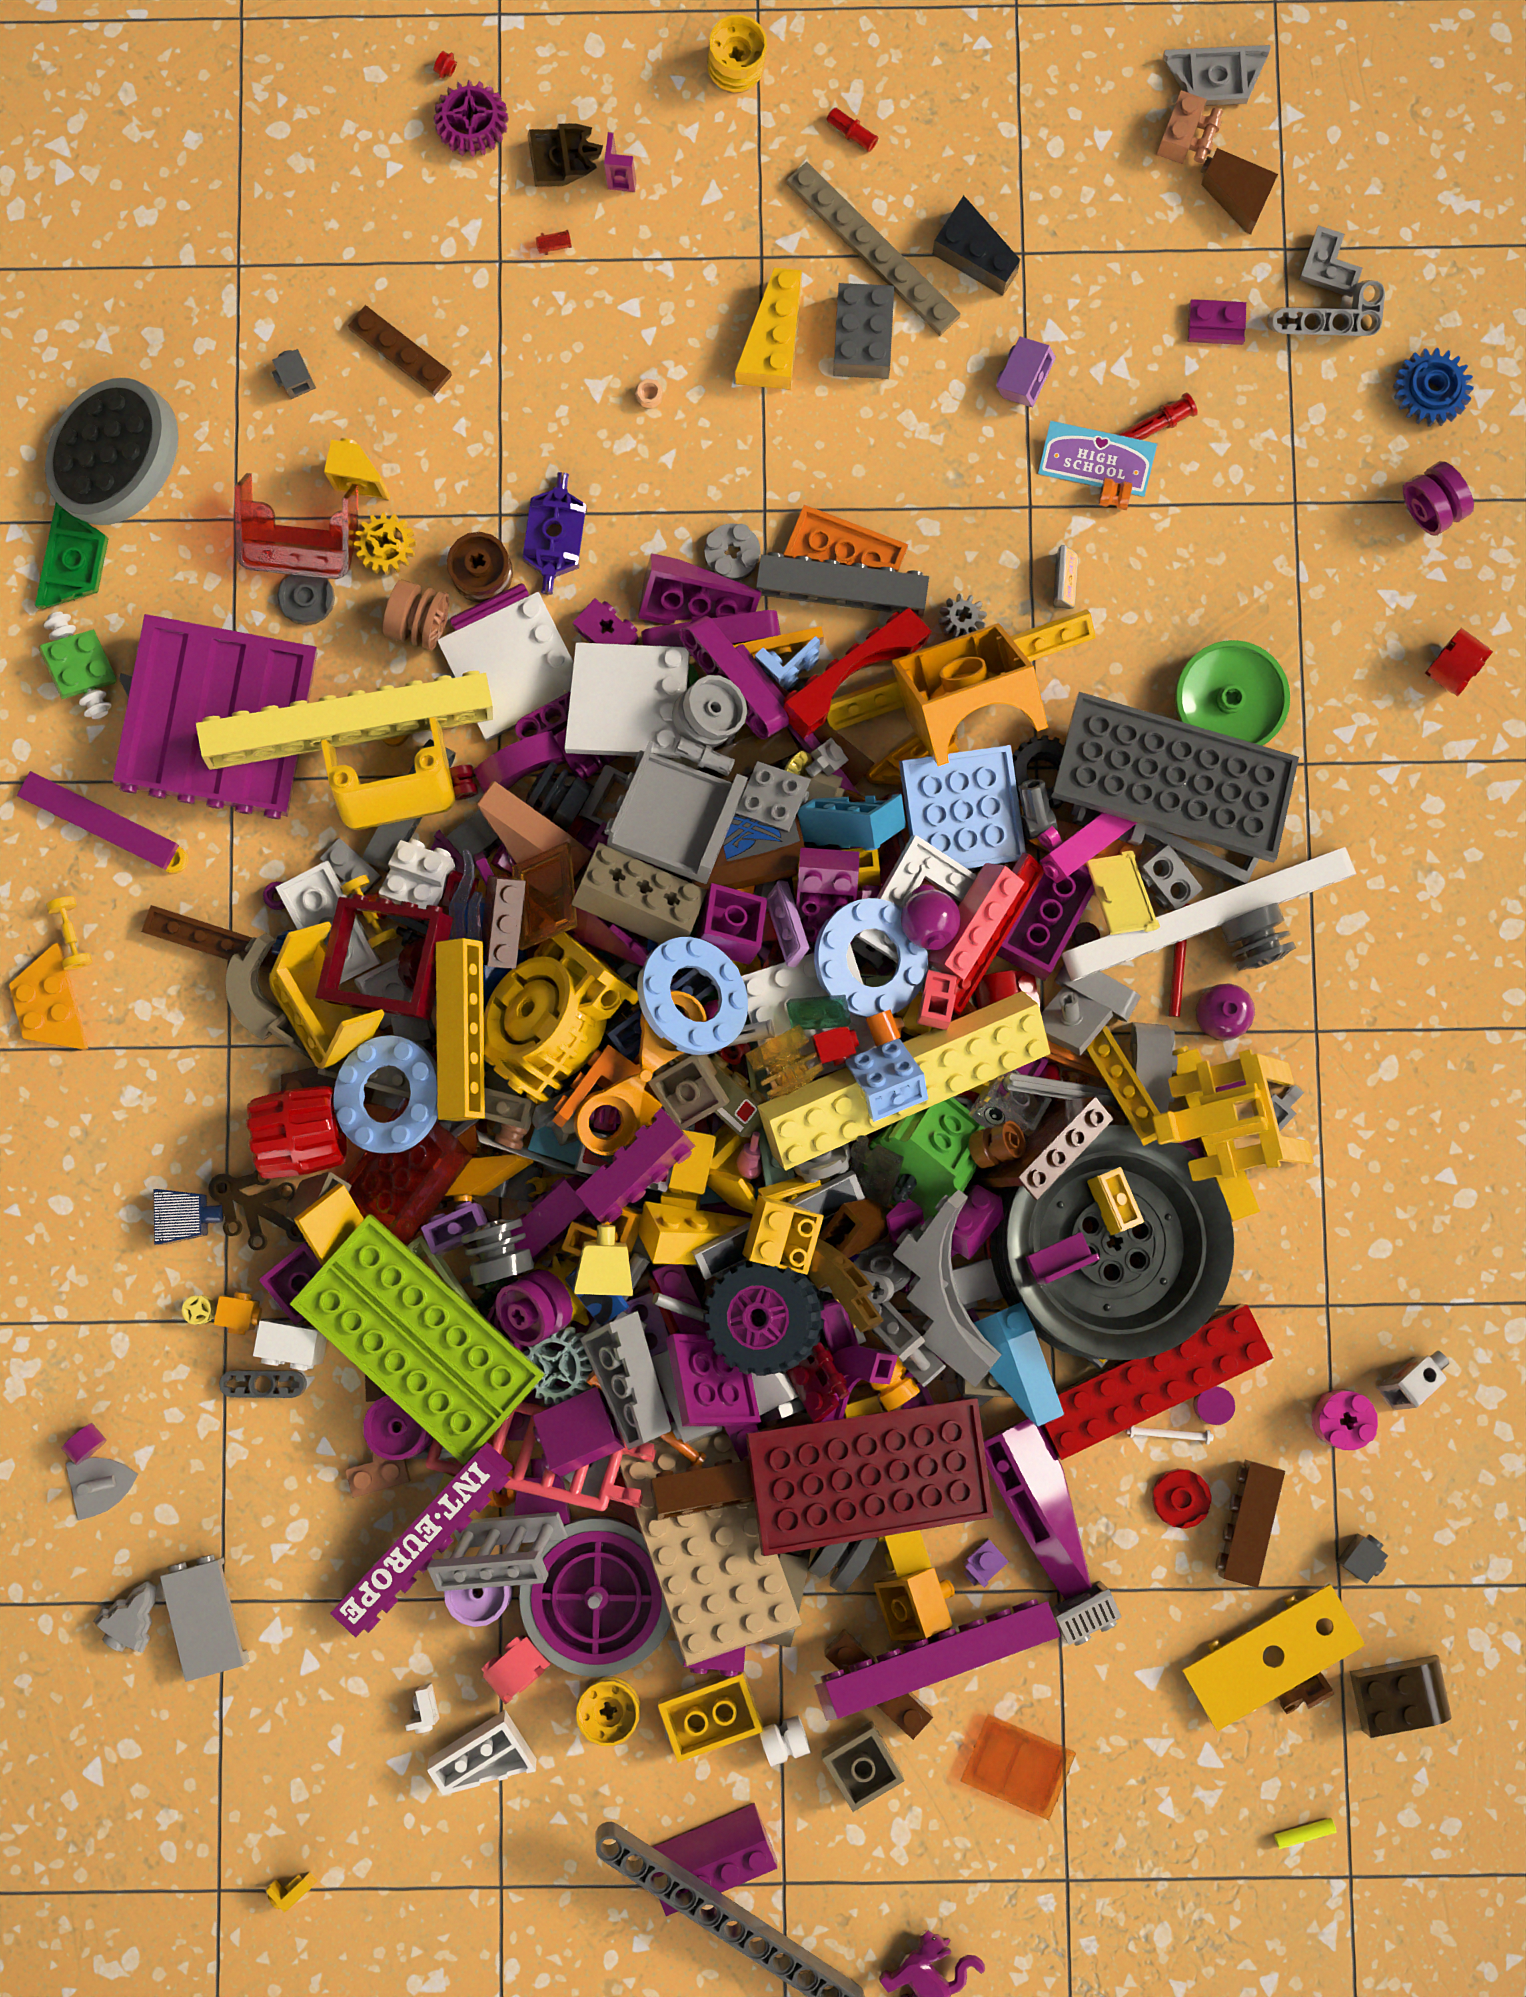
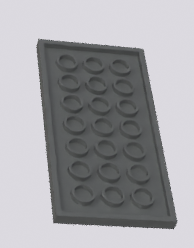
M1079 692L1076 697L1051 797L1274 863L1278 857L1299 757Z

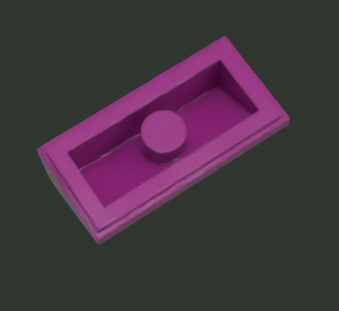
M910 1199L905 1203L899 1202L886 1215L892 1246H900L896 1241L906 1229L912 1231L919 1223L921 1225L924 1224L922 1208Z

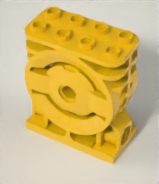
M548 919L540 926V929L548 936L535 951L534 958L517 965L516 969H512L499 982L488 1001L484 1013V1060L492 1066L496 1065L493 1070L506 1080L510 1079L507 1084L520 1094L526 1091L528 1093L527 1096L538 1105L552 1099L544 1091L547 1084L560 1091L564 1086L560 1081L575 1074L590 1060L602 1040L607 1019L611 1018L622 1002L626 999L635 1005L639 1000L638 992L586 946H582L571 935Z

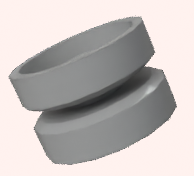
M708 675L697 680L675 701L672 711L674 726L680 736L704 747L708 745L714 748L735 734L745 723L747 715L746 700L740 689L731 680L722 676Z

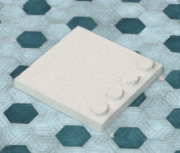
M539 592L438 639V643L455 678L463 677V673L475 670L487 675L493 705V720L478 722L486 741L514 729L518 720L571 691L574 662Z
M576 643L565 741L566 753L637 756L640 750H646L649 741L654 742L651 753L664 758H681L680 755L674 754L681 736L674 726L672 711L675 701L687 690L689 651L685 647Z

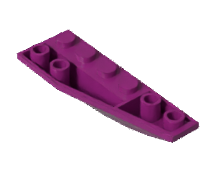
M1026 1418L984 1438L987 1467L1017 1525L1059 1592L1066 1600L1091 1589L1092 1584L1064 1469L1042 1425L1036 1427L1029 1418Z

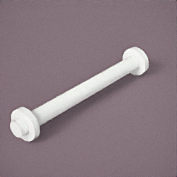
M1134 1426L1126 1429V1434H1129L1130 1438H1133L1134 1435L1202 1440L1205 1441L1206 1445H1209L1210 1441H1213L1214 1438L1210 1430H1206L1205 1433Z

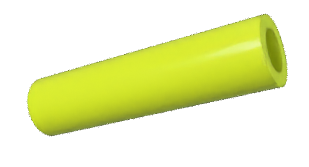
M1328 1818L1274 1834L1278 1849H1283L1337 1832L1333 1819Z

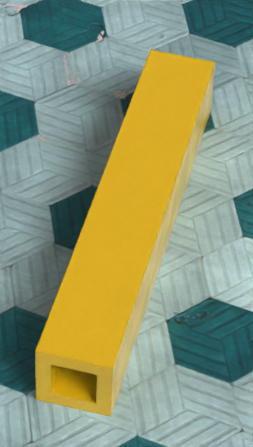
M1184 1046L1172 1051V1055L1178 1058L1176 1073H1172V1077L1197 1070L1196 1063L1203 1062L1198 1048L1189 1050L1188 1046ZM1200 1091L1181 1096L1180 1099L1184 1109L1200 1106L1199 1097L1203 1096V1092ZM1209 1136L1198 1138L1205 1157L1217 1154L1215 1144H1210ZM1229 1140L1230 1151L1236 1150L1234 1141ZM1245 1170L1237 1171V1177L1224 1180L1223 1175L1213 1177L1223 1193L1232 1222L1261 1212Z

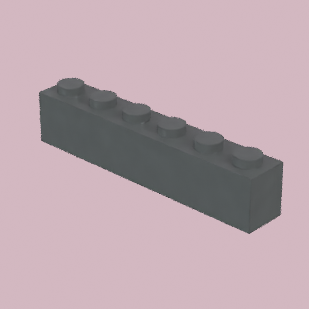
M769 552L767 555L761 554L756 590L761 591V596L890 613L899 612L901 614L907 608H910L917 616L923 617L929 576H924L922 572L915 570L901 573L895 572L896 570L891 567H880L878 570L870 569L867 565L861 563H853L851 566L840 565V562L827 559L823 560V562H816L806 556H796L793 559L786 558L781 553Z

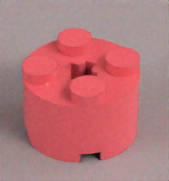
M523 1634L520 1637L514 1638L503 1648L507 1652L504 1656L500 1654L496 1658L493 1657L481 1668L484 1672L483 1678L505 1705L513 1700V1696L517 1692L521 1693L545 1671L544 1669L551 1665L550 1661L535 1647L530 1637L527 1636L525 1638Z

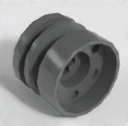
M1278 903L1258 908L1220 925L1227 943L1241 941L1243 945L1232 953L1233 958L1244 954L1248 957V959L1236 964L1239 971L1258 969L1281 960L1290 951L1296 949L1294 942L1280 945V940L1291 935L1289 931L1275 933L1274 927L1284 921Z
M521 1218L515 1220L500 1219L476 1226L468 1233L460 1236L462 1243L475 1240L477 1244L475 1247L464 1250L465 1255L479 1254L481 1260L469 1266L474 1285L499 1280L535 1268L530 1249H515L514 1243L526 1237L525 1233L512 1236L510 1232L512 1229L523 1226Z

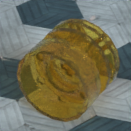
M800 1024L745 1054L754 1071L768 1068L770 1074L760 1081L762 1086L775 1080L777 1086L766 1092L769 1099L788 1095L810 1083L819 1072L824 1070L821 1063L808 1068L806 1062L817 1056L815 1052L805 1055L800 1054L799 1050L809 1042Z

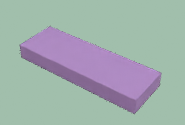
M779 880L767 896V906L786 965L796 967L810 948L789 884L786 881Z

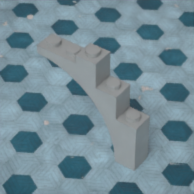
M958 1190L951 1197L945 1195L935 1207L938 1211L935 1218L930 1216L923 1225L919 1223L912 1231L906 1229L896 1241L900 1246L893 1256L917 1274L909 1284L913 1289L907 1296V1299L930 1317L923 1326V1329L926 1331L923 1335L925 1340L923 1344L976 1387L997 1362L1001 1354L983 1337L971 1321L959 1298L954 1282L951 1263L952 1234L958 1214L968 1198L963 1192Z

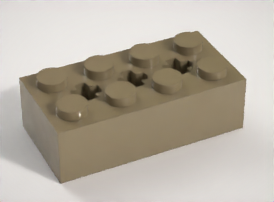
M598 843L571 905L663 944L674 938L689 937L707 890L602 843Z

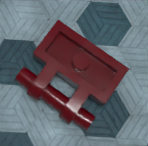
M820 1342L812 1347L815 1358L809 1355L806 1359L800 1361L799 1365L786 1372L813 1422H821L840 1405L834 1395L835 1393L839 1399H843L850 1394L845 1385L847 1383L842 1373H838L833 1364V1356L830 1351L825 1350ZM823 1371L825 1372L828 1380L825 1379L822 1373Z

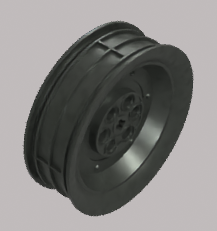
M1108 1125L1037 1200H1034L1024 1186H1008L1003 1188L999 1197L1002 1198L1004 1219L990 1234V1253L993 1271L1000 1292L1007 1305L1011 1307L1020 1302L1023 1303L1036 1336L1060 1351L1084 1358L1142 1359L1158 1355L1178 1346L1194 1335L1208 1321L1223 1298L1230 1279L1234 1258L1233 1225L1227 1203L1215 1179L1192 1180L1188 1163L1198 1158L1184 1146L1172 1142L1161 1145L1158 1144L1157 1140L1143 1146L1132 1126ZM1121 1167L1144 1220L1143 1223L1139 1224L1142 1230V1235L1139 1239L1133 1236L1132 1228L1110 1235L1107 1225H1105L1101 1216L1102 1213L1099 1205L1095 1202L1088 1180ZM1085 1218L1090 1219L1093 1225L1092 1231L1089 1234L1082 1228V1222ZM1078 1232H1082L1091 1254L1098 1253L1100 1259L1050 1283L1038 1285L1025 1257ZM1113 1238L1115 1245H1112L1113 1248H1108L1106 1242ZM1132 1253L1137 1254L1140 1260L1139 1266L1136 1269L1129 1262ZM1106 1265H1110L1114 1271L1113 1278L1110 1281L1103 1274Z

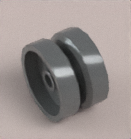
M878 1538L819 1547L810 1562L808 1571L821 1579L827 1576L835 1566L830 1577V1586L843 1594L866 1566Z

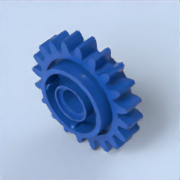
M1427 348L1421 352L1420 356L1417 353H1413L1410 361L1405 360L1401 365L1402 369H1399L1395 375L1399 380H1396L1393 388L1399 391L1394 396V399H1403L1399 410L1409 408L1406 417L1410 418L1413 414H1416L1417 424L1423 418L1427 419L1428 427L1434 423L1435 419L1440 426L1445 423L1446 418L1452 422L1457 417V414L1461 415L1466 409L1464 405L1471 401V397L1468 394L1472 392L1474 387L1467 385V383L1470 382L1473 376L1463 374L1468 365L1459 367L1457 365L1460 360L1459 356L1453 360L1449 359V350L1443 356H1440L1439 348H1436L1431 355ZM1428 383L1436 385L1438 391L1431 390Z

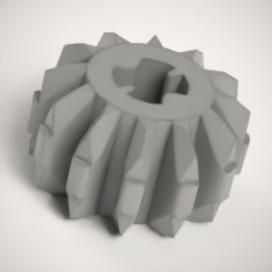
M957 594L956 602L948 598L946 600L947 607H941L940 614L943 617L939 618V625L946 626L943 629V634L948 635L953 632L952 639L985 628L986 623L982 620L986 618L987 612L979 611L982 607V602L979 601L972 604V595L968 596L967 601L963 600L962 594ZM961 614H965L967 616V618L964 620V623L958 621Z

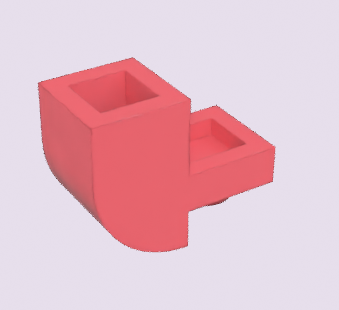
M932 970L927 971L917 1014V1024L942 1030L948 1029L956 997L954 990L957 976Z

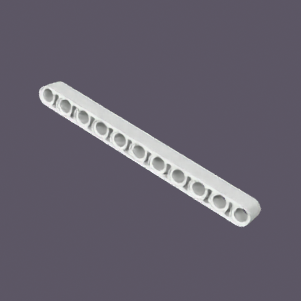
M1344 847L1156 917L1160 924V928L1149 932L1139 930L1108 935L1066 951L1061 956L1071 981H1076L1220 927L1223 923L1273 903L1281 904L1347 879L1357 873L1347 849Z

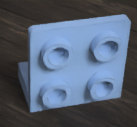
M815 636L784 667L782 666L783 661L775 652L771 651L768 653L764 648L755 654V660L768 676L788 691L798 682L799 678L797 676L804 669L806 671L811 670L819 661L817 657L820 652V640Z
M900 1039L887 1042L846 1059V1066L865 1093L868 1113L873 1122L928 1100L924 1073Z

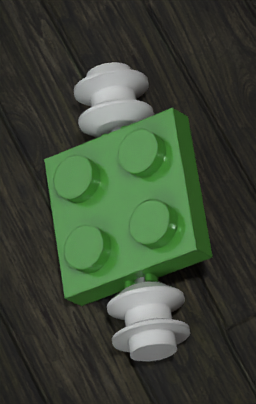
M63 612L52 613L47 617L44 628L52 629L49 639L55 641L40 645L39 651L61 699L84 693L79 700L81 706H87L88 708L84 715L92 717V719L102 718L108 714L111 703L103 701V698L106 696L105 691L96 689L116 683L117 678L94 629L73 635L76 627L68 625L71 616L63 614Z

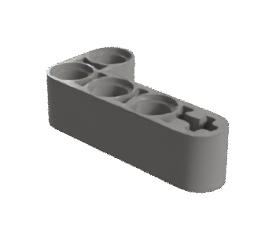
M1361 281L1356 285L1353 292L1352 309L1278 307L1268 315V326L1273 332L1281 334L1371 336L1376 334L1382 325L1385 289L1378 281ZM1371 285L1375 290V295L1372 300L1367 302L1363 297V292L1367 286ZM1313 313L1316 317V324L1313 328L1307 329L1304 320L1308 314ZM1337 314H1341L1344 318V324L1340 329L1336 330L1333 327L1332 321ZM1368 314L1372 319V324L1369 329L1363 330L1360 322L1363 316ZM1284 316L1296 319L1295 324L1284 323L1281 325L1277 323V318Z

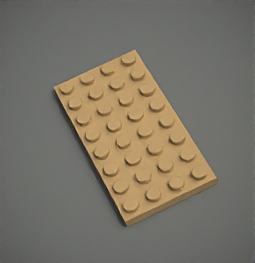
M721 1426L723 1431L689 1444L697 1452L702 1451L706 1454V1459L702 1463L703 1469L714 1467V1464L721 1460L731 1459L732 1463L740 1462L724 1426ZM661 1437L646 1442L655 1446L656 1454L653 1463L637 1457L622 1455L619 1467L626 1488L640 1489L641 1495H643L640 1508L633 1507L686 1666L801 1627L802 1622L778 1555H761L754 1502L657 1521L650 1487L651 1479L656 1478V1474L664 1471H673L674 1474L683 1473L686 1468L691 1467V1461Z

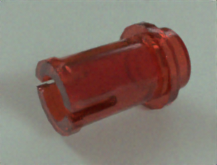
M568 230L547 235L540 233V236L535 237L539 254L544 253L548 255L550 251L572 248Z

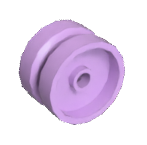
M514 1585L482 1588V1596H479L478 1591H474V1589L444 1591L445 1604L450 1614L460 1623L472 1627L486 1626L497 1620L511 1603Z

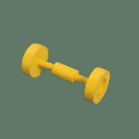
M362 875L343 884L340 888L344 895L356 892V894L364 896L361 889L369 885L370 881L367 875ZM362 911L367 922L372 924L377 934L367 941L371 949L382 946L397 937L394 929L381 931L376 921L378 919L376 913Z
M61 897L47 902L46 907L49 914L61 913L63 920L61 928L66 945H70L72 956L62 960L64 970H75L92 964L90 953L78 954L75 945L78 941L73 923L68 920L66 911L77 907L75 897Z

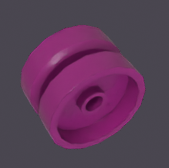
M1445 461L1437 462L1424 472V475H1416L1403 485L1404 501L1411 516L1430 535L1438 536L1449 529L1453 522H1460L1474 511L1472 493L1466 481L1452 465Z
M537 1269L528 1273L519 1280L503 1287L496 1298L497 1317L503 1330L512 1340L523 1346L531 1347L544 1341L550 1335L567 1327L572 1319L573 1307L571 1297L565 1285L557 1276L547 1270Z
M388 1395L376 1400L366 1413L363 1422L364 1438L368 1447L382 1458L388 1460L413 1458L423 1453L433 1441V1437ZM398 1422H400V1423L402 1424V1430H401V1431H400L401 1427L398 1425Z

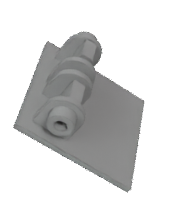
M757 761L735 813L789 832L801 803H806L808 800L809 792L807 788L811 779Z

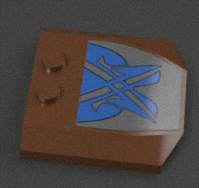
M735 813L707 884L693 879L692 883L706 890L711 883L736 890L797 876L800 848H805L797 814L788 832Z

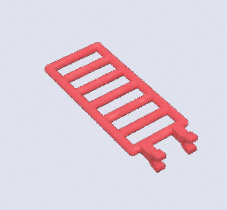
M522 1401L496 1430L492 1447L501 1455L514 1412L531 1415L512 1477L507 1476L510 1480L505 1484L504 1488L598 1511L606 1510L609 1499L640 1508L643 1499L641 1490L616 1486L614 1482L623 1454L653 1463L656 1454L654 1444L644 1443L628 1450L622 1437L625 1448L610 1455L597 1498L580 1494L589 1464L575 1470L569 1491L552 1487L556 1474L548 1471L546 1467L540 1484L524 1480L536 1441L533 1427L536 1426L533 1415L549 1409V1407ZM433 1438L425 1462L426 1467L456 1476L465 1465L461 1464L458 1460H456V1463L439 1459L443 1446Z

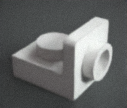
M432 1683L420 1686L415 1691L416 1696H413L414 1710L416 1714L420 1713L421 1717L409 1720L405 1724L406 1731L415 1729V1734L430 1731L433 1729L432 1725H435L440 1719Z

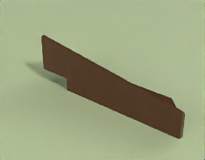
M769 676L786 698L790 693ZM826 722L812 732L821 744L832 738L840 746L845 756L849 759L840 769L854 786L875 764ZM791 734V736H792L794 742L797 743V744L802 748V746L798 743V741H797V740L794 738V736Z

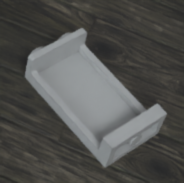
M214 1554L196 1559L197 1565L187 1567L186 1562L170 1566L168 1567L169 1572L160 1576L185 1682L241 1667L250 1661L247 1649L242 1650L222 1569V1564L225 1563L224 1557L215 1559Z

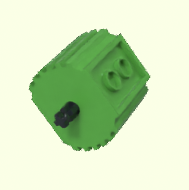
M951 1097L879 1129L861 1159L862 1163L860 1164L859 1171L864 1174L865 1182L894 1206L899 1202L905 1203L908 1199L920 1206L925 1222L930 1216L935 1218L938 1214L935 1207L945 1195L951 1197L958 1190L961 1192L965 1190L978 1167L970 1153L969 1138L973 1132L984 1129L987 1125Z

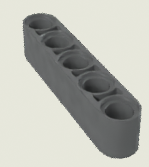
M429 739L422 749L434 746V741ZM445 747L450 768L454 762L456 752ZM414 764L408 775L416 773ZM422 817L378 826L364 852L363 860L389 873L390 867L388 863L400 840L409 842Z

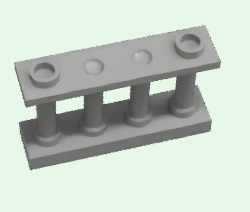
M889 1301L873 1304L884 1321L876 1328L870 1330L892 1353L900 1358L905 1368L925 1387L946 1366L923 1344L925 1342L923 1337Z
M558 1512L472 1519L470 1524L461 1533L457 1530L454 1531L458 1544L451 1557L448 1559L431 1560L427 1569L437 1591L545 1583L549 1574L541 1555L548 1541L564 1540L568 1535ZM534 1542L530 1552L517 1553L521 1543ZM507 1544L503 1554L490 1555L495 1545ZM481 1547L476 1556L464 1557L468 1548Z

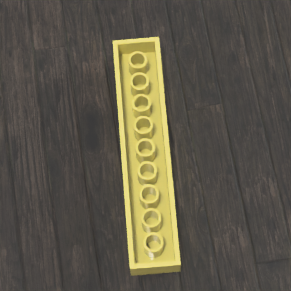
M476 670L468 671L462 674L463 677L451 678V676L445 675L436 677L434 682L411 681L406 683L405 687L400 688L388 685L377 688V692L365 693V691L359 690L348 693V697L336 698V696L331 695L319 698V702L295 701L290 703V707L285 708L266 706L261 708V712L249 714V711H238L232 713V717L220 719V716L205 717L202 719L203 722L196 723L201 755L209 770L320 751L323 750L321 740L327 739L334 748L427 732L431 731L429 718L432 717L436 718L442 729L493 720V705L487 675Z
M1021 991L950 1022L947 1030L936 1028L903 1042L924 1073L928 1100L875 1122L869 1116L865 1093L848 1067L758 1105L757 1107L772 1155L784 1170H788L1049 1055L1050 1049L1039 1004L1024 991Z

